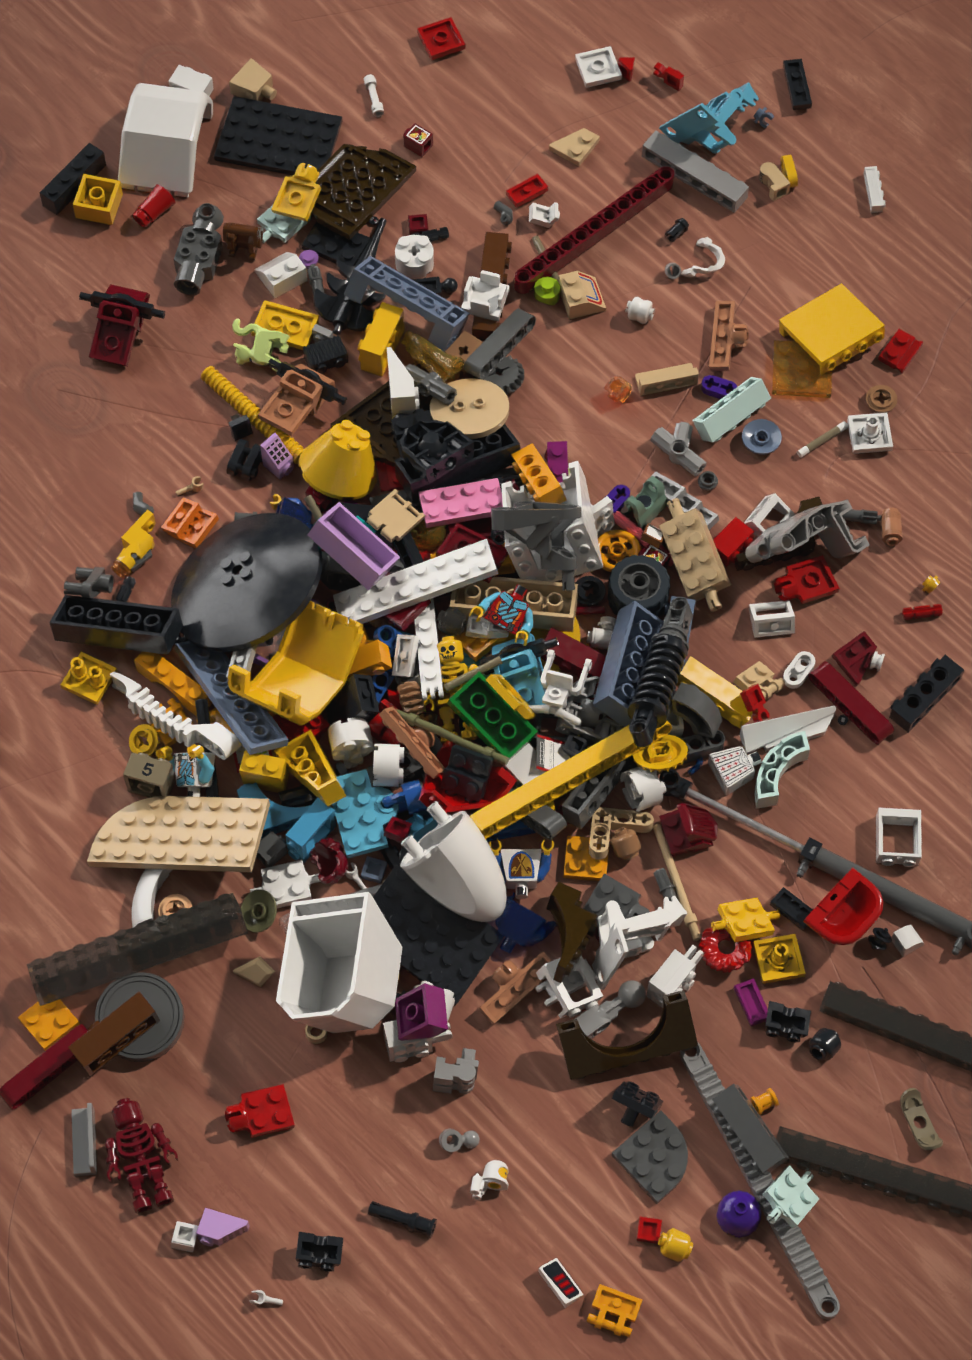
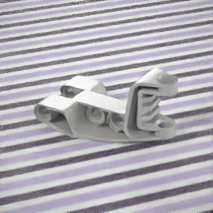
M847 499L807 509L766 529L746 548L745 555L750 562H759L773 555L792 551L808 542L809 538L815 534H818L834 558H843L858 553L870 544L866 536L853 540V535L850 534V529L842 517L843 514L852 509Z

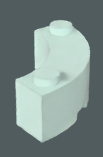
M805 731L782 739L779 744L770 749L766 754L759 769L755 785L756 809L777 805L779 798L778 782L781 776L796 763L808 760L810 747Z

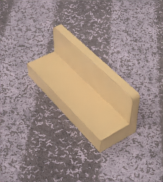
M692 363L637 373L635 374V379L640 396L697 385L699 373L697 368H693Z

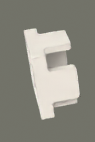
M484 270L481 271L480 278L469 276L464 289V301L461 308L471 315L499 322L509 293V285L500 283L499 274Z

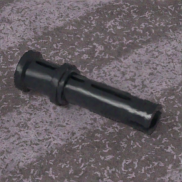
M375 1201L371 1202L368 1209V1215L407 1227L409 1232L413 1233L416 1231L427 1235V1238L430 1239L437 1224V1219L435 1218L431 1220L419 1216L417 1212L412 1214Z

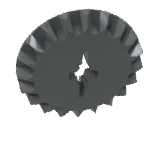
M510 355L505 357L483 380L496 384L507 395L516 391L522 385L524 369L522 364L518 363L517 359H512Z

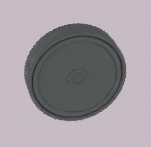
M137 972L116 979L103 991L96 1006L95 1022L98 1020L102 1021L140 991L156 1011L160 1021L116 1056L128 1061L146 1062L163 1056L173 1048L182 1034L185 1015L181 999L169 982L151 973Z

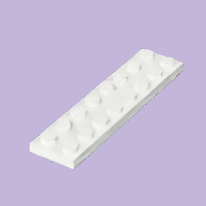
M487 539L384 576L369 590L363 585H359L335 594L333 598L337 613L348 617V624L349 619L363 624L497 575L498 571Z

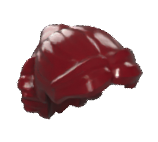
M333 838L321 839L318 843L314 844L315 847L310 851L311 862L316 864L320 872L318 879L322 883L336 884L347 873L348 859L343 853V847L340 842H335Z

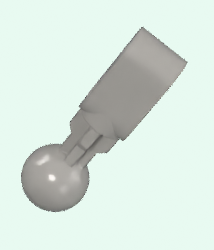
M626 981L620 986L618 996L615 999L605 1001L601 1005H594L575 1019L578 1020L583 1032L592 1039L604 1031L624 1007H639L646 997L645 988L638 981Z

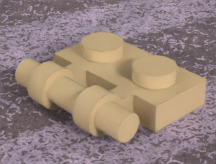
M760 661L736 676L733 682L743 691L754 684H759L765 700L769 699L772 693L779 692L782 686L785 685L783 678L773 680L774 673Z

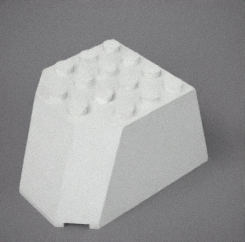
M369 892L292 902L276 1002L294 1021L332 1033L373 1029L395 1006L403 947Z

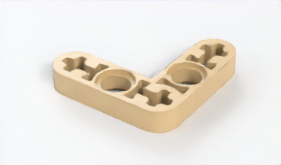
M598 808L592 816L589 855L594 859H604L607 856L610 829L617 830L626 827V829H632L635 832L647 833L653 829L654 817L648 812ZM600 817H604V823H599ZM626 818L628 822L622 823L618 819ZM603 831L605 835L599 836L595 832ZM597 843L601 844V850H597Z

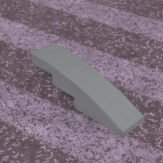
M658 472L652 475L663 483L667 502L671 501L673 503L672 499L679 498L684 513L696 508L703 514L709 530L719 521V516L703 507L702 501L689 495L685 487Z

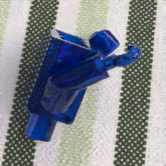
M513 892L512 896H507L504 912L499 918L495 919V925L498 928L497 932L505 936L499 948L511 954L516 944L523 947L527 945L533 946L546 939L555 927H558L555 921H547V919L515 902V892Z

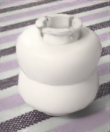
M634 297L632 301H628L626 306L628 308L625 309V312H628V319L646 324L648 319L652 320L655 308H652L653 303L651 301Z

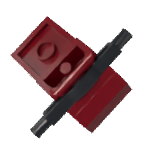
M110 284L105 293L94 291L92 294L80 292L79 300L91 302L92 307L99 308L96 317L98 322L89 353L90 359L128 367L136 332L141 333L144 318L151 320L153 316L162 319L165 317V311L154 309V305L148 303L150 294L147 292Z

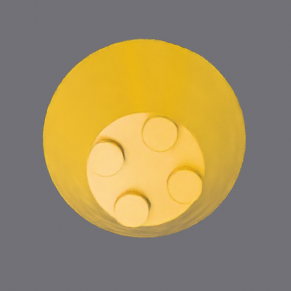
M343 420L341 423L334 425L302 451L299 458V467H301L302 476L305 481L318 492L342 500L343 497H353L354 500L368 495L374 489L377 481V471L369 439L370 433L354 425L349 420Z

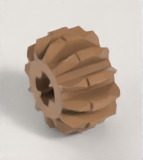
M408 681L398 685L397 693L403 712L416 715L424 712V701L418 683L416 681Z

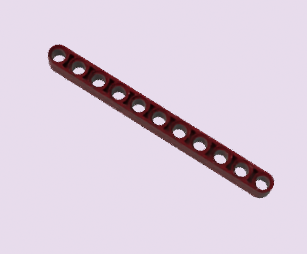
M668 166L659 168L517 270L514 278V289L520 294L530 292L534 289L535 283L540 278L550 277L554 272L559 271L671 190L674 182V170Z

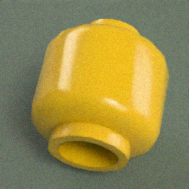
M675 1228L669 1229L667 1233L663 1232L658 1241V1245L661 1246V1254L676 1262L687 1259L693 1248L690 1235Z

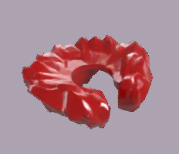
M707 928L703 931L701 942L699 943V948L704 952L702 960L706 961V965L710 966L711 969L722 971L723 973L738 970L744 963L750 961L751 941L735 942V950L730 954H723L718 949L719 943L723 940L729 941L731 935L725 929L713 931L712 928Z

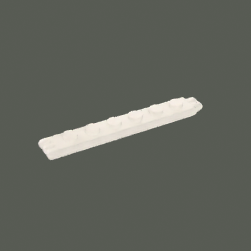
M434 598L430 599L431 603L415 619L416 636L419 637L417 650L423 701L427 700V693H430L431 699H436L435 692L437 691L440 698L444 697L441 663L437 648L438 634Z

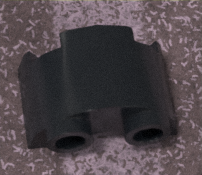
M769 1001L765 1025L766 1035L774 1038L779 1036L785 1037L790 1042H800V1038L808 1036L811 1011L797 1007L788 1008L784 1004Z
M299 1232L296 1261L299 1262L298 1267L311 1269L314 1266L321 1267L320 1270L334 1271V1267L341 1265L343 1238L317 1236L313 1233Z

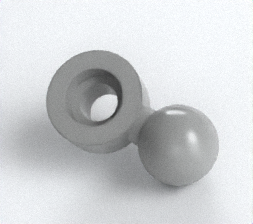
M449 1128L445 1129L439 1136L440 1146L448 1152L459 1150L462 1144L467 1148H475L480 1141L478 1133L472 1130L461 1135L460 1132ZM452 1136V1141L447 1143V1138Z

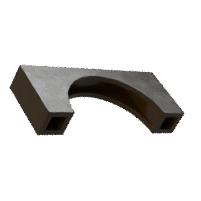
M684 990L662 996L663 1011L657 1026L647 1037L629 1046L610 1047L593 1041L583 1032L577 1019L556 1024L570 1080L583 1079L587 1075L595 1073L602 1074L613 1068H624L632 1063L646 1062L654 1057H665L673 1052L680 1050L688 1051L698 1046L690 1007Z

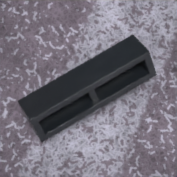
M410 532L400 541L394 540L392 542L405 569L424 562Z

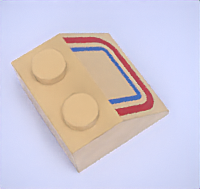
M579 271L559 275L560 295L569 319L606 311V306L595 277Z

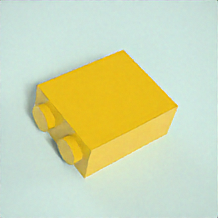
M244 751L239 769L243 784L257 783L260 790L275 793L286 790L290 776L286 759L258 753L249 755L247 751Z

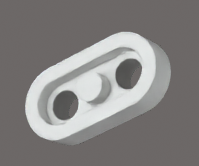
M803 651L795 656L784 671L783 679L787 687L795 689L803 684L808 674L814 669L815 657L813 654ZM805 662L807 663V666L801 665V663ZM794 677L796 681H791L790 678Z

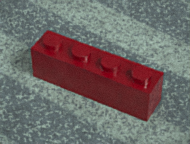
M551 627L544 642L557 637L559 646L550 648V650L555 651L553 663L558 665L561 670L571 672L580 679L585 660L590 659L592 660V666L587 678L594 676L600 678L606 656ZM547 654L540 656L542 660L547 661Z

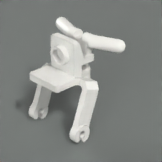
M549 649L547 661L540 678L542 687L546 689L542 698V703L546 705L528 706L535 713L554 714L578 726L581 724L580 718L563 710V707L566 708L567 697H570V695L578 696L582 693L588 672L592 666V660H585L576 688H573V676L550 670L555 657V651Z

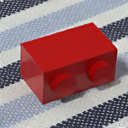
M737 517L713 539L721 561L726 567L731 562L735 563L736 555L740 554L754 541V530Z

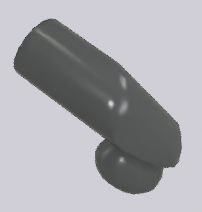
M497 201L493 208L501 213L500 220L502 224H511L513 221L512 209Z
M134 492V511L141 516L147 509L154 513V508L143 502V493Z

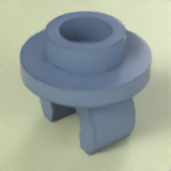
M766 107L763 110L759 108L753 116L755 118L754 123L760 122V125L764 128L769 125L765 122V117L770 120L774 118L772 113L766 112L768 109Z

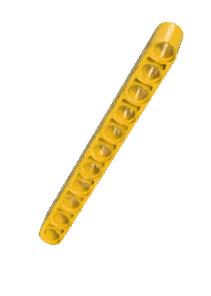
M668 721L662 727L656 728L652 743L665 737L671 731L672 726ZM628 725L478 810L470 818L474 821L485 839L646 747L635 745Z

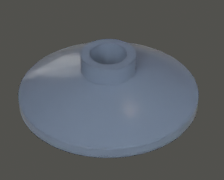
M753 420L743 429V444L753 453L769 454L774 452L781 444V431L775 423L769 420Z

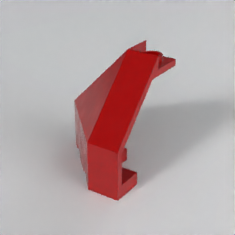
M446 741L435 755L445 768L448 766L452 746L455 745L451 741ZM492 766L485 796L480 801L471 803L464 799L465 796L459 794L451 796L445 793V789L440 788L443 774L434 779L425 774L419 800L427 807L437 801L446 813L483 808L507 795L517 780L503 767Z

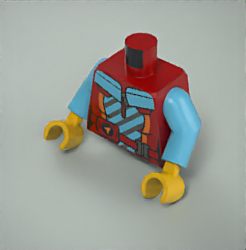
M518 584L512 594L503 590L501 593L496 592L488 596L478 606L473 607L469 616L471 614L478 615L476 622H479L483 615L484 619L515 635V643H517L518 639H523V646L527 645L528 636L533 627V612L529 608L530 605L522 601L528 590Z

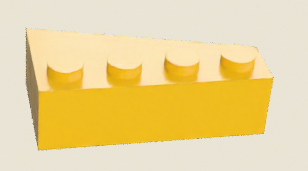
M311 730L291 740L287 746L274 750L278 758L286 759L289 772L325 805L330 806L346 797L342 786Z

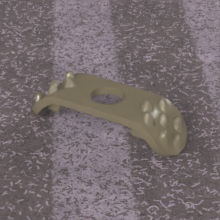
M916 1088L907 1089L900 1097V1104L917 1144L924 1150H935L941 1147L943 1140L938 1137L923 1106L921 1093ZM920 1117L924 1119L925 1127L922 1129L917 1128L914 1125V1118Z

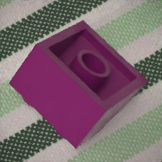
M424 983L395 999L398 1040L433 1038L448 1030L444 989Z

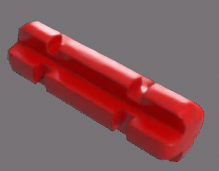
M933 604V607L930 605L916 606L914 609L907 607L902 610L904 620L912 619V617L918 619L931 617V615L934 617L941 616L943 613L941 604Z

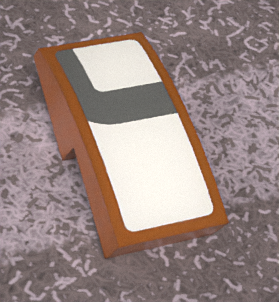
M649 523L646 524L641 535L642 541L656 548L660 547L664 538L661 529Z

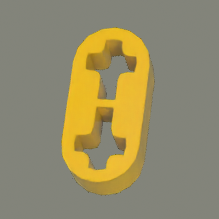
M792 155L781 156L780 162L783 175L790 182V188L797 187L798 177Z

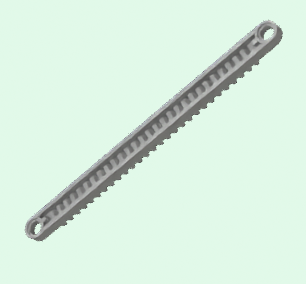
M698 1043V1046L693 1047L697 1051L694 1057H689L684 1051L680 1050L682 1062L767 1219V1216L773 1209L762 1194L774 1181L771 1173L765 1174L762 1171L759 1173L752 1164L754 1159L749 1153L746 1154L739 1145L741 1141L737 1135H732L726 1126L728 1122L725 1117H720L715 1111L714 1106L716 1104L712 1099L723 1092L725 1087L722 1086L721 1080L718 1078L713 1065L709 1062L701 1045ZM780 1217L774 1224L769 1222L817 1314L826 1320L836 1317L840 1310L839 1301L828 1282V1278L824 1275L823 1269L819 1266L814 1252L811 1251L810 1245L806 1242L801 1228L798 1225L791 1228ZM826 1301L831 1302L834 1305V1311L832 1313L824 1312L821 1307L822 1303Z

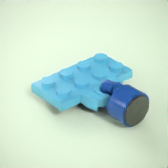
M367 769L337 777L346 797L333 803L332 806L335 809V817L347 859L388 848L383 828L387 827L392 816L397 818L398 813L408 811V814L411 815L415 812L425 811L428 808L419 800L423 786L419 780L401 784L402 792L394 794L383 787H371Z

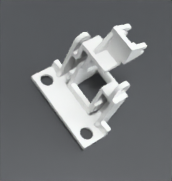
M672 896L671 901H669L668 897L664 898L663 909L658 907L656 911L628 919L624 918L616 901H609L606 904L605 912L596 921L600 946L596 951L595 961L592 964L600 990L605 989L624 958L639 955V953L653 948L654 940L650 936L655 935L656 940L661 941L669 927L681 924L687 915V911L675 896Z

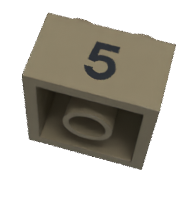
M132 752L123 773L128 792L149 798L154 796L166 798V796H170L176 782L173 766L168 760L150 758L145 753L137 754Z

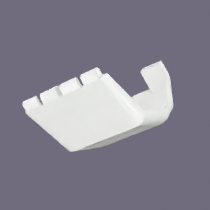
M139 83L135 86L129 100L121 136L118 181L121 182L123 189L135 190V185H137L138 191L152 192L156 184L164 187L171 195L172 191H175V196L189 197V193L193 190L197 141L203 118L212 119L213 101L211 97L202 91L145 83Z

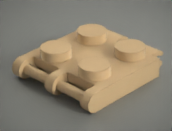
M394 489L369 511V518L366 522L377 531L382 527L383 529L380 534L391 543L394 540L400 541L426 515L420 514L411 506L412 503L410 501H405L398 495V491ZM394 497H396L404 505H401ZM408 509H410L417 517H415L410 511H408Z

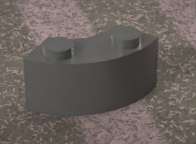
M681 682L672 699L673 714L686 720L692 727L694 734L714 738L722 723L719 708L698 687Z

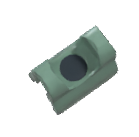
M654 476L648 478L641 492L635 497L631 495L624 502V508L621 510V513L627 516L632 511L638 522V527L643 530L646 524L650 523L667 505L663 483Z

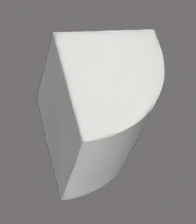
M912 925L902 927L892 935V942L902 957L925 944Z

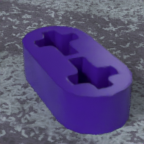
M713 375L705 376L701 383V390L704 394L718 399H722L729 394L726 393L728 389L733 391L737 388L734 382ZM709 383L713 384L711 388L707 387Z
M617 485L607 495L612 500L613 513L620 511L624 507V502L630 497V490L625 485ZM625 493L624 496H620V497L617 499V495H618V494Z

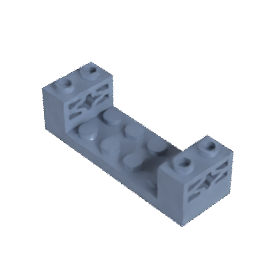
M369 256L354 268L344 295L348 296L350 300L360 304L375 291L383 293L390 297L392 301L407 307L411 312H416L423 316L425 320L435 323L427 343L432 345L434 349L442 352L446 351L461 335L470 314L372 256Z

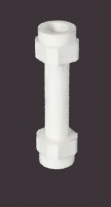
M366 75L364 83L371 97L372 113L375 117H381L384 115V109L377 95L376 79L374 75Z

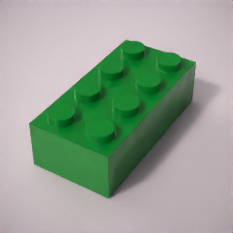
M479 671L448 700L447 705L488 747L495 749V752L509 757L510 760L536 737L538 731L517 710H513Z

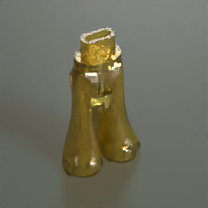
M410 330L406 332L401 341L406 346V351L409 352L411 358L422 365L428 373L436 372L444 383L448 384L455 381L454 374H457L464 365V359L442 351L424 337L414 334Z

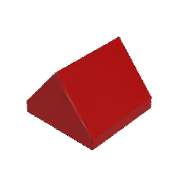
M620 57L618 59L620 72L630 82L634 72L635 57Z

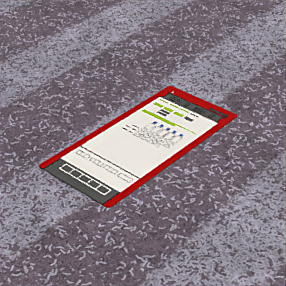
M537 734L536 768L547 772L570 759L562 749L565 742Z

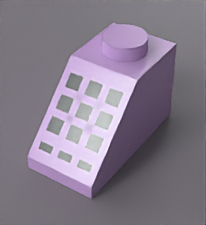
M274 433L260 445L264 467L281 479L292 472L294 467L293 456L279 436Z
M205 1208L196 1234L202 1244L207 1246L216 1244L220 1246L247 1232L250 1226L247 1220Z

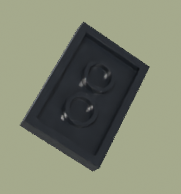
M316 221L302 243V249L313 250L319 257L335 264L337 260H340L347 265L355 266L370 238L357 232L348 240Z

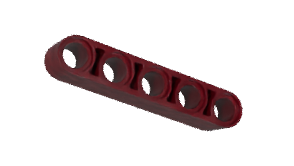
M823 661L808 674L813 685L873 743L879 745L894 732V727L889 720L831 664Z
M83 1024L72 1029L1 1086L0 1096L12 1110L24 1104L77 1061L68 1047L88 1032Z

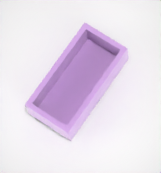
M340 502L318 519L307 534L367 590L371 589L382 579L400 558L398 554Z

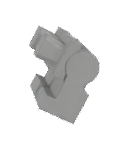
M463 1048L462 1057L457 1058L456 1065L445 1063L446 1058L437 1057L433 1091L451 1093L453 1089L463 1094L470 1093L474 1088L475 1079L477 1080L479 1061L475 1060L476 1050Z

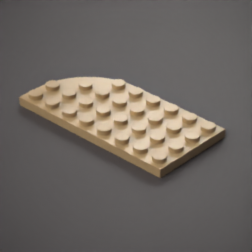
M154 796L134 802L115 813L101 827L92 844L87 863L89 867L252 872L268 815L270 801L269 799L187 796H166L165 798Z

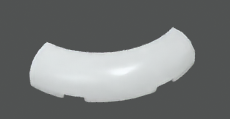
M145 869L137 884L132 903L133 932L155 927L153 915L155 897L158 889H160L172 869Z

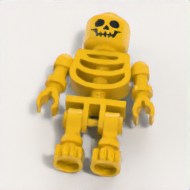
M454 636L443 637L442 641L437 643L440 663L443 665L441 666L442 676L448 677V679H442L443 684L454 680L458 675L465 674L478 667L472 664L468 669L465 663H460L464 660L463 646L461 641L454 639ZM466 683L454 688L449 692H447L446 689L443 688V692L446 694H450V696L452 697ZM427 693L428 698L424 700V711H427L426 705L430 702L432 704L431 710L434 712L436 704L434 699H431L430 693ZM449 699L437 700L440 707L448 706ZM449 706L439 709L440 718L443 719L444 724L442 728L458 736L457 732H453L455 727L452 724V719L455 718L456 713ZM465 722L462 723L463 728H465V730L461 731L463 739L470 741L479 738ZM441 737V742H442L443 744H444L446 741H449V740H447V739Z

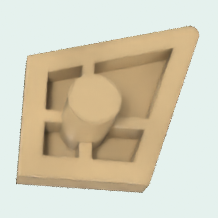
M260 956L233 970L235 974L260 987L275 972Z

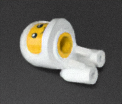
M492 1160L485 1165L482 1177L478 1173L473 1176L470 1193L473 1194L472 1198L474 1200H481L482 1195L485 1194L487 1189L500 1191L508 1189L507 1175L509 1169L504 1162Z

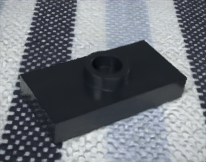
M783 887L772 899L770 905L804 931L808 925L803 921L813 909Z

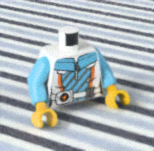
M196 744L188 747L187 753H174V756H172L173 751L169 746L158 749L156 751L158 759L167 758L172 764L176 775L177 787L188 788L187 797H200V788L212 785L214 753L204 752V748Z

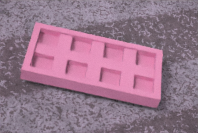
M498 478L419 492L422 512L426 515L424 518L426 528L491 517V508L503 507L502 492Z

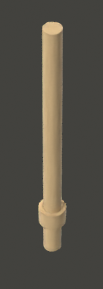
M656 824L653 826V830L671 880L675 886L679 902L687 911V915L684 918L685 925L689 927L693 941H698L701 939V935L697 926V917L695 913H692L661 824Z

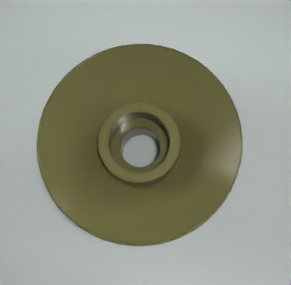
M254 890L249 893L241 905L240 916L243 925L249 931L256 933L267 930L273 924L276 917V901L272 894L265 890Z

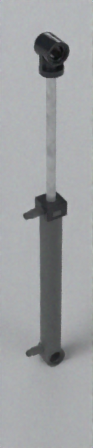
M669 769L668 772L664 770L660 774L659 780L663 781L666 786L664 796H674L682 801L689 797L800 852L798 877H803L808 868L815 867L841 880L854 868L878 888L884 902L956 937L957 940L953 946L952 954L958 955L964 944L972 949V921L823 848L822 843L810 837L806 844L803 845L692 790L693 783L680 777L679 773L673 769ZM670 780L674 782V784L667 785L665 781Z

